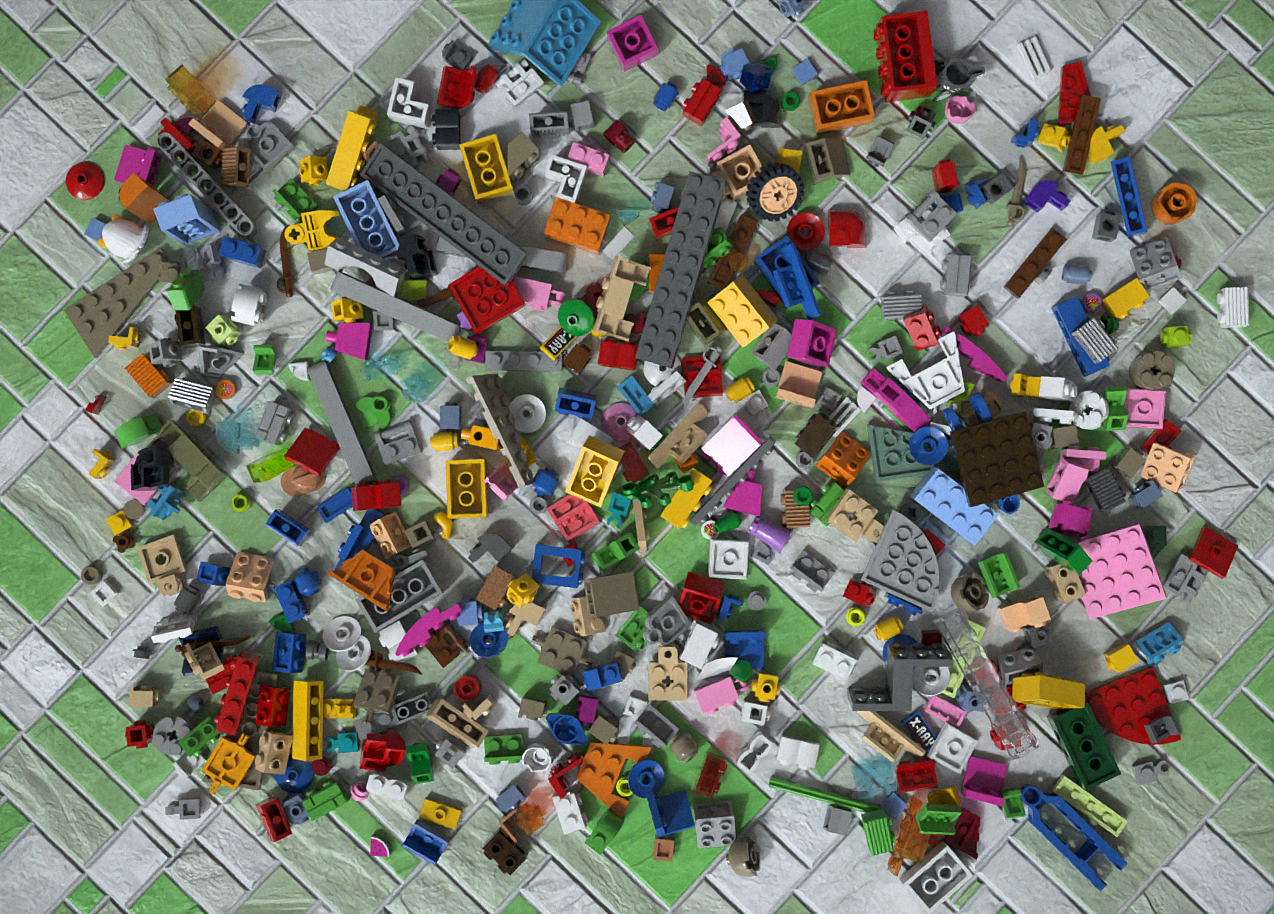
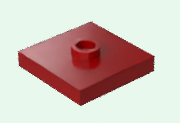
M1205 526L1201 528L1189 560L1223 579L1228 573L1238 545Z

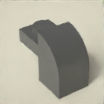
M484 534L477 538L482 545H475L469 551L471 555L468 558L472 563H475L488 551L498 562L513 547L498 534Z

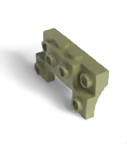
M170 419L146 447L154 445L164 447L192 477H196L186 489L193 494L198 502H201L214 490V487L226 474L215 464V461L212 459L213 454L208 449H203L199 445L200 441L196 436L187 434L174 420Z

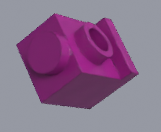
M449 168L448 171L445 170L444 174L441 173L436 184L454 196L461 180L458 177L459 174Z
M579 695V700L582 701V704L578 703L576 715H579L578 721L580 724L589 725L594 723L599 698Z

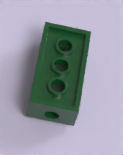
M1085 702V708L1060 709L1046 716L1079 787L1088 790L1121 775L1088 702ZM1077 723V729L1073 731V726ZM1086 741L1085 747L1081 748V744ZM1094 759L1093 765L1090 766V761Z

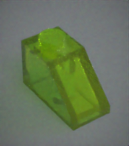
M289 448L260 457L246 465L253 483L267 482L295 466V463L286 461L284 457Z

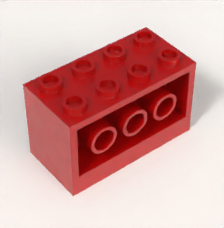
M928 11L881 16L876 24V28L873 30L874 41H877L878 48H876V59L880 60L878 76L882 78L883 83L880 87L881 96L884 97L885 102L930 97L937 87Z

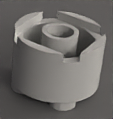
M183 713L165 717L155 726L152 742L159 751L166 755L181 754L185 750L179 745L178 741L196 727V722L192 717Z

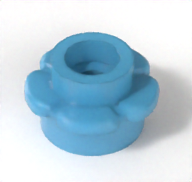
M328 346L322 352V361H326L329 364L338 354L334 349L335 346L332 348Z

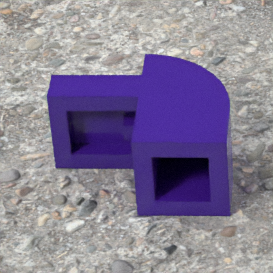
M1047 180L1034 186L1027 193L1022 203L1038 213L1047 202L1062 211L1069 205L1071 200L1067 198L1065 193L1056 191L1059 183Z

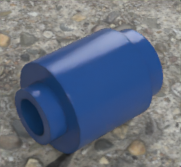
M669 81L667 84L663 83L653 98V105L664 112L667 108L670 109L679 94L677 91L678 87Z

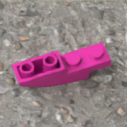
M875 368L861 381L860 384L888 406L889 411L914 432L926 427L931 422V419L908 394L890 378L886 379Z
M461 603L444 612L440 606H437L421 617L403 637L395 652L396 656L402 654L405 657L414 652L413 647L418 644L420 647H423L430 643L431 640L429 638L434 636L431 628L435 631L444 626L443 621L448 618L452 621L461 616L460 612L464 610Z

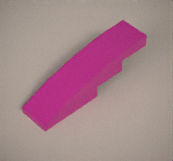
M948 327L943 328L940 337L946 336L953 332V330ZM955 332L958 353L970 359L968 367L1000 383L1007 380V376L985 352L967 338Z

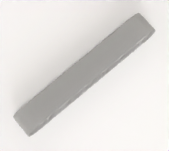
M160 134L157 137L159 148L241 235L245 237L255 236L258 230L256 223L194 156L171 134ZM167 139L172 140V143L169 147H165V141ZM184 153V160L178 161L179 154ZM198 167V173L192 176V168ZM207 181H211V187L205 190L204 184ZM220 195H224V202L218 204L217 198ZM233 209L238 211L235 218L230 217V212ZM246 223L251 225V229L248 232L243 231V226Z
M438 235L436 252L468 258ZM518 245L529 254L521 268L565 274L568 260L567 254Z
M337 271L330 289L336 293L449 342L452 336L456 337L460 330L458 323L400 297H393L376 289L375 286L346 273Z
M322 361L308 367L309 376L355 484L366 482L371 484L376 482L377 478L328 363Z

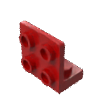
M575 752L567 758L566 763L563 765L558 763L551 768L548 780L560 799L567 795L569 782L562 774L583 762V753L578 754Z

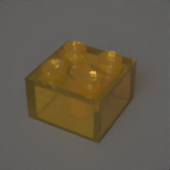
M183 64L165 79L169 84L167 88L193 115L197 113L202 118L216 102L213 96Z

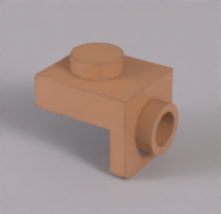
M669 834L658 838L655 835L653 860L672 862L675 837Z

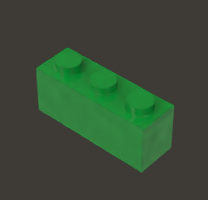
M1048 528L1034 541L1047 557L1078 575L1085 571L1093 562L1080 545Z

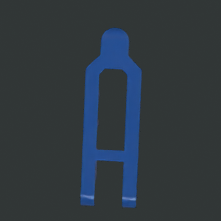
M977 392L969 396L970 403L979 422L993 420L982 395ZM953 405L943 409L951 431L964 428L963 423L959 421L953 410ZM1017 495L995 500L997 507L1007 514L1016 512L1020 506Z
M1025 784L1020 788L1022 791L1020 795L1021 800L1028 807V821L1100 892L1107 884L1087 864L1094 854L1099 850L1119 870H1122L1128 864L1056 793H1042L1032 784ZM1045 803H1052L1088 839L1076 853L1041 820L1039 810Z

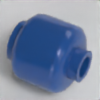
M547 467L539 469L532 479L534 483L532 486L535 487L533 491L542 497L545 494L552 495L560 482L559 478H557L558 474Z
M307 567L297 571L298 575L294 577L293 581L300 595L308 597L320 592L319 588L322 587V582L316 570H309Z

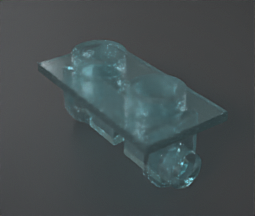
M387 355L382 360L375 361L371 359L363 362L364 364H361L360 372H362L364 380L368 379L370 381L381 378V370L384 371L385 376L398 374L399 371H402L400 363L396 364L398 363L399 356Z

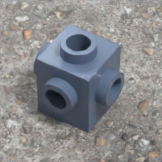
M776 0L780 11L786 18L792 14L794 17L804 12L803 7L809 4L807 0Z
M969 682V684L961 683L960 688L956 691V701L961 708L967 712H972L973 710L984 712L989 697L985 688L973 682Z

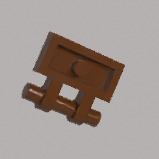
M447 620L443 621L444 626H442L443 629L441 631L438 629L434 631L431 628L434 636L429 638L431 642L425 645L443 668L459 656L454 649L459 647L464 652L469 648L464 642L463 636L460 637L454 630V625ZM447 633L454 641L451 645L444 638V635Z

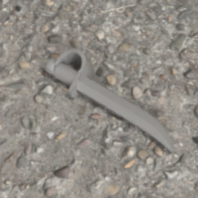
M716 346V348L708 347L704 350L703 359L706 363L686 392L684 409L687 408L692 396L711 367H717L714 363L719 357V353L723 351L721 346ZM713 350L712 354L707 359L705 357L706 351Z

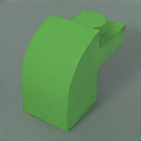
M1125 385L1105 388L1104 398L1109 405L1108 417L1103 421L1106 431L1126 429L1129 415L1124 406L1127 394Z
M156 413L143 418L132 419L119 426L114 432L121 448L124 449L139 444L144 438L157 435L163 426Z
M630 532L591 555L600 571L640 548Z
M608 808L597 822L596 828L586 839L585 844L601 855L621 829L624 819H621Z

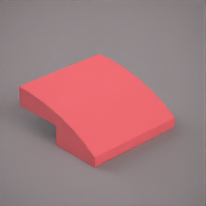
M572 494L567 495L547 508V511L568 543L601 523L589 503Z

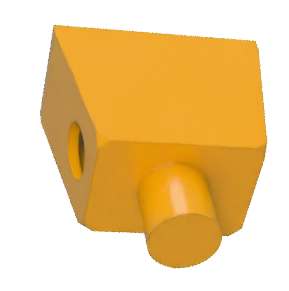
M473 425L472 429L463 428L461 439L469 440L468 443L470 445L501 452L500 449L503 446L499 439L495 440L489 428Z

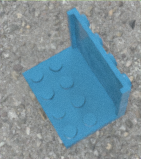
M514 0L510 5L508 13L501 19L497 31L492 34L488 46L493 50L525 56L557 85L562 86L601 21L578 0Z

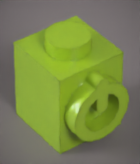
M1188 325L1167 327L1160 330L1162 349L1184 347L1191 343L1192 333Z

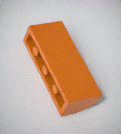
M134 172L126 179L120 189V201L124 208L149 224H152L157 219L153 208L158 207V204L161 202L170 201L157 188Z

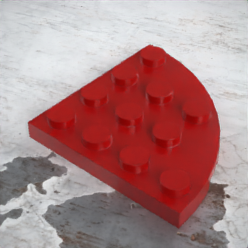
M1153 667L1145 668L1085 692V702H1088L1095 719L1104 728L1121 738L1148 745L1168 744L1182 740L1180 734L1169 735L1158 743H1151L1144 727L1145 724L1158 716L1172 715Z

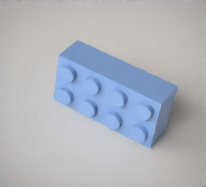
M368 180L333 196L358 247L381 256L386 260L397 257L400 242Z
M191 194L179 195L176 200L161 202L158 204V207L153 208L161 231L184 245L221 232L213 211Z
M935 466L930 469L910 495L911 498L974 546L998 517V514L985 504L968 507L964 488Z

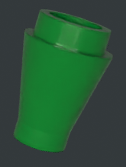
M728 511L717 522L713 523L712 527L715 533L719 534L739 528V525L742 524V519L737 511Z

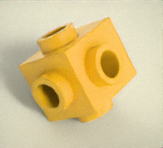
M309 155L300 159L299 173L301 175V182L309 183V186H320L322 182L327 181V158Z
M345 296L342 299L331 302L333 321L356 323V320L363 318L361 303Z
M525 573L518 579L514 578L508 584V599L519 608L524 604L529 605L534 600L539 585Z
M763 672L757 673V679H753L751 691H754V695L758 697L759 701L769 702L770 699L775 700V695H779L780 684H777L778 676ZM768 685V689L763 690V687Z

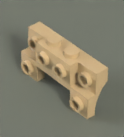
M615 256L611 273L607 278H604L602 283V289H604L602 296H599L596 303L598 316L593 331L629 342L628 338L634 323L623 320L634 283L646 286L647 276L651 267Z

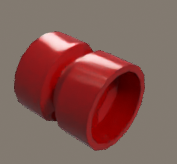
M474 674L463 675L454 685L456 697L465 702L474 700L482 690L481 680Z

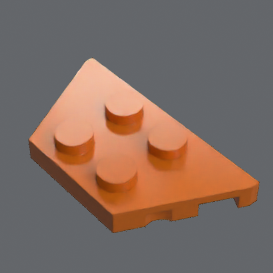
M362 550L355 554L353 558L344 561L343 565L334 571L332 569L328 571V575L388 612L395 570Z

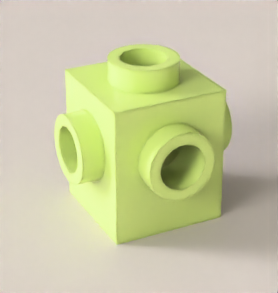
M219 314L205 327L212 335L211 339L217 345H233L242 334L238 330V324L235 321Z

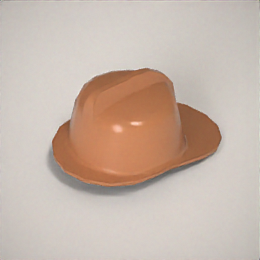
M295 465L285 470L282 474L281 487L290 496H302L320 489L325 483L326 472L324 470L321 476L304 471L300 465Z

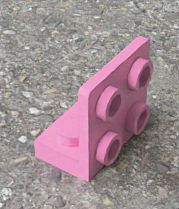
M727 117L720 122V133L718 134L724 143L707 155L706 165L708 167L711 164L715 166L718 161L723 159L722 156L727 153L730 155L738 149L737 146L741 135Z

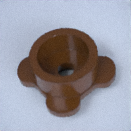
M123 531V534L113 537V542L116 543L117 550L120 553H124L126 549L134 548L136 545L130 531Z

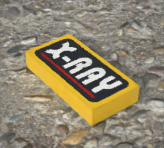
M560 326L541 345L540 349L555 361L578 336L568 334Z

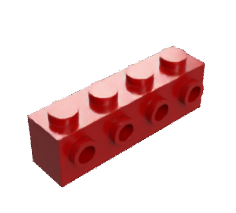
M242 651L238 657H234L231 666L234 669L233 675H229L226 682V687L229 688L227 694L224 693L220 701V705H223L222 711L217 713L214 721L217 724L216 731L236 735L261 656Z

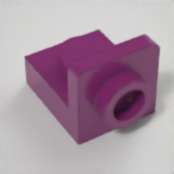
M473 334V337L468 336L467 339L476 342L478 351L475 357L471 359L464 358V360L484 364L485 352L488 346L487 339H484V336L480 334Z

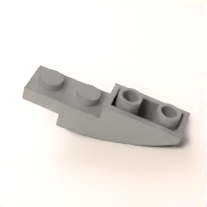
M425 692L394 704L391 714H374L371 725L363 722L365 717L355 720L353 723L361 740L366 738L367 733H378L426 714L432 704L428 693Z

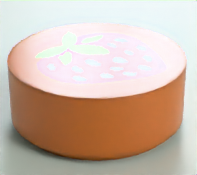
M222 380L216 385V393L220 398L231 399L236 394V386L229 380Z

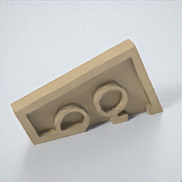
M633 499L638 545L640 548L639 553H646V540H650L648 528L644 529V522H647L646 510H642L640 501Z

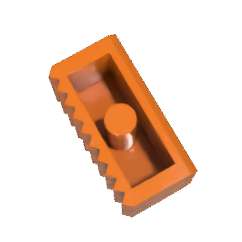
M142 353L125 367V370H127L147 396L151 398H156L172 384L168 380L170 378L169 374L164 369L160 370L156 364H151L150 355Z

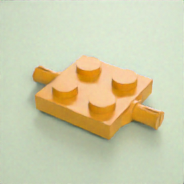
M242 733L237 742H233L225 736L221 737L201 770L214 781L208 792L215 795L220 785L227 786L234 791L237 790L256 758L255 754L244 747L250 737L249 735Z

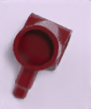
M615 120L603 132L604 137L623 154L636 142V139L618 120Z

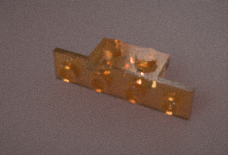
M912 796L911 801L907 804V813L905 819L901 822V831L894 843L893 855L888 860L887 870L895 876H898L904 858L922 863L931 834H922L919 831L915 816L920 811L922 801Z

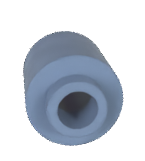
M1064 265L1062 280L1066 281V283L1086 285L1087 281L1090 282L1092 270H1089V266Z

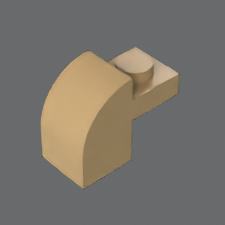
M533 601L529 605L524 604L521 608L514 605L509 612L515 615V618L511 617L506 625L509 628L507 633L515 636L523 620L537 626L546 608Z

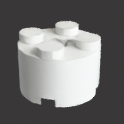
M240 283L238 286L241 290H236L232 304V311L235 312V317L231 316V320L252 326L262 324L264 313H261L262 306L267 304L268 295L262 288Z

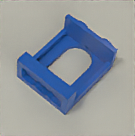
M536 544L532 579L537 584L578 588V584L582 585L583 573H580V565L585 563V554H582V549ZM543 555L572 559L576 564V572L570 577L541 574Z

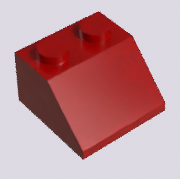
M688 571L678 605L686 616L712 624L722 598L725 583Z

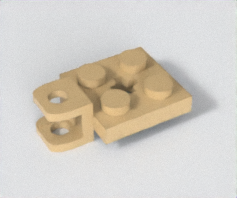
M848 488L825 518L828 523L855 542L862 535L877 543L884 529L882 524L873 519L878 510ZM855 511V518L849 520L850 516L848 513Z
M176 535L137 547L148 584L156 582L163 596H172L180 593L184 587L180 574L186 572L187 568ZM161 554L167 558L165 564L158 562Z
M674 642L669 646L659 644L658 661H649L648 700H687V662L678 661L677 646ZM666 676H670V679L673 680L670 685L662 682V680L666 679Z

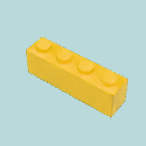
M355 110L348 111L326 181L327 185L345 191L358 184L357 175L364 166V160H362L363 153L370 147L369 137L376 128V124H374L375 118Z
M313 679L294 680L292 759L303 761L322 759L324 681Z

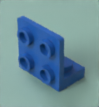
M725 631V658L737 657L736 662L745 660L750 663L752 669H764L765 631Z
M685 790L656 798L653 791L646 793L658 838L695 827Z

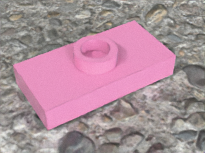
M937 695L930 696L923 709L957 728L960 727L967 711Z

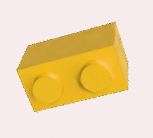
M1135 278L1103 298L1102 306L1109 316L1121 320L1130 314L1129 310L1133 307L1138 309L1146 304L1144 300L1150 296L1138 278Z

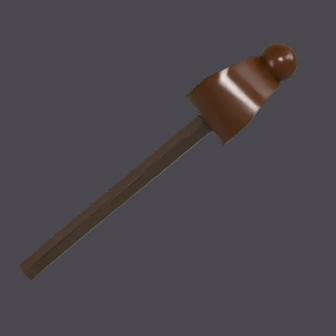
M285 227L280 236L283 277L277 280V289L281 293H286L288 298H291L293 296L292 280L295 279V276H291L287 240L285 238L287 227ZM282 281H284L285 290L279 287Z
M448 286V290L413 304L424 308L449 297H452L455 302L458 301Z
M247 635L196 642L195 639L194 643H189L192 651L211 642L213 648L240 644L251 637ZM182 644V646L176 645L175 651L181 652L182 657L187 659L184 654L187 652L186 644Z
M371 650L369 659L364 664L374 666L376 671H379L380 668H388L422 675L421 671L414 665L383 660V655L374 650Z

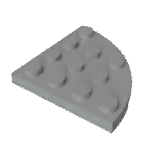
M893 509L861 580L933 612L939 593V569L935 553L930 542L919 527L902 513Z

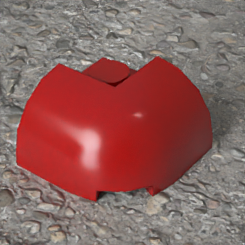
M828 210L829 247L866 248V225L862 216L852 210Z
M389 729L386 730L385 735L367 733L366 739H363L359 769L386 771V767L394 766L395 764L399 766L406 751L404 739L400 734Z

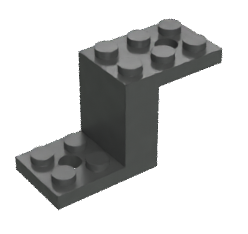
M894 643L893 645H888L886 688L879 686L872 688L860 686L847 688V697L852 711H912L913 668L953 667L954 659L946 645L942 643H933L932 645Z

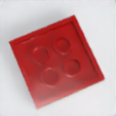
M480 266L448 284L477 335L526 306L513 280H511L508 286H505Z

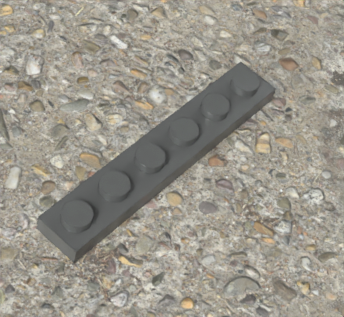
M771 435L691 517L690 522L694 526L698 523L702 525L708 519L709 511L711 509L715 511L722 504L720 500L725 495L729 497L734 492V485L738 481L742 483L749 476L747 472L751 468L755 470L761 464L760 458L764 454L768 456L776 448L774 446L776 440Z

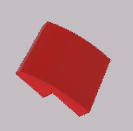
M720 355L714 363L717 367H711L692 398L723 396ZM703 356L682 357L683 378L686 380L684 383V395H686L688 388L706 363Z
M304 428L284 457L286 461L302 466L304 471L321 476L339 451L340 446L331 439L313 430Z

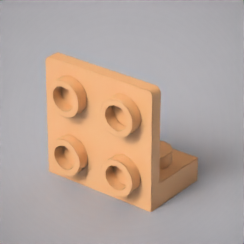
M219 100L215 102L202 120L198 122L193 118L188 123L222 152L224 147L231 146L247 126V122Z
M786 361L775 398L810 409L813 408L822 372Z
M1155 442L1152 445L1140 476L1147 480H1153L1154 483L1176 493L1184 487L1197 453L1190 450L1182 454Z

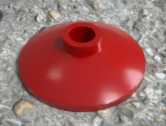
M78 163L71 167L66 175V187L69 193L77 199H93L103 189V173L92 163ZM84 176L85 180L81 183L80 178Z
M804 212L795 215L789 221L786 234L797 249L808 251L820 245L824 238L825 229L819 217L812 213ZM802 230H807V231H808V235H807V236H803V235L801 234V231H802Z

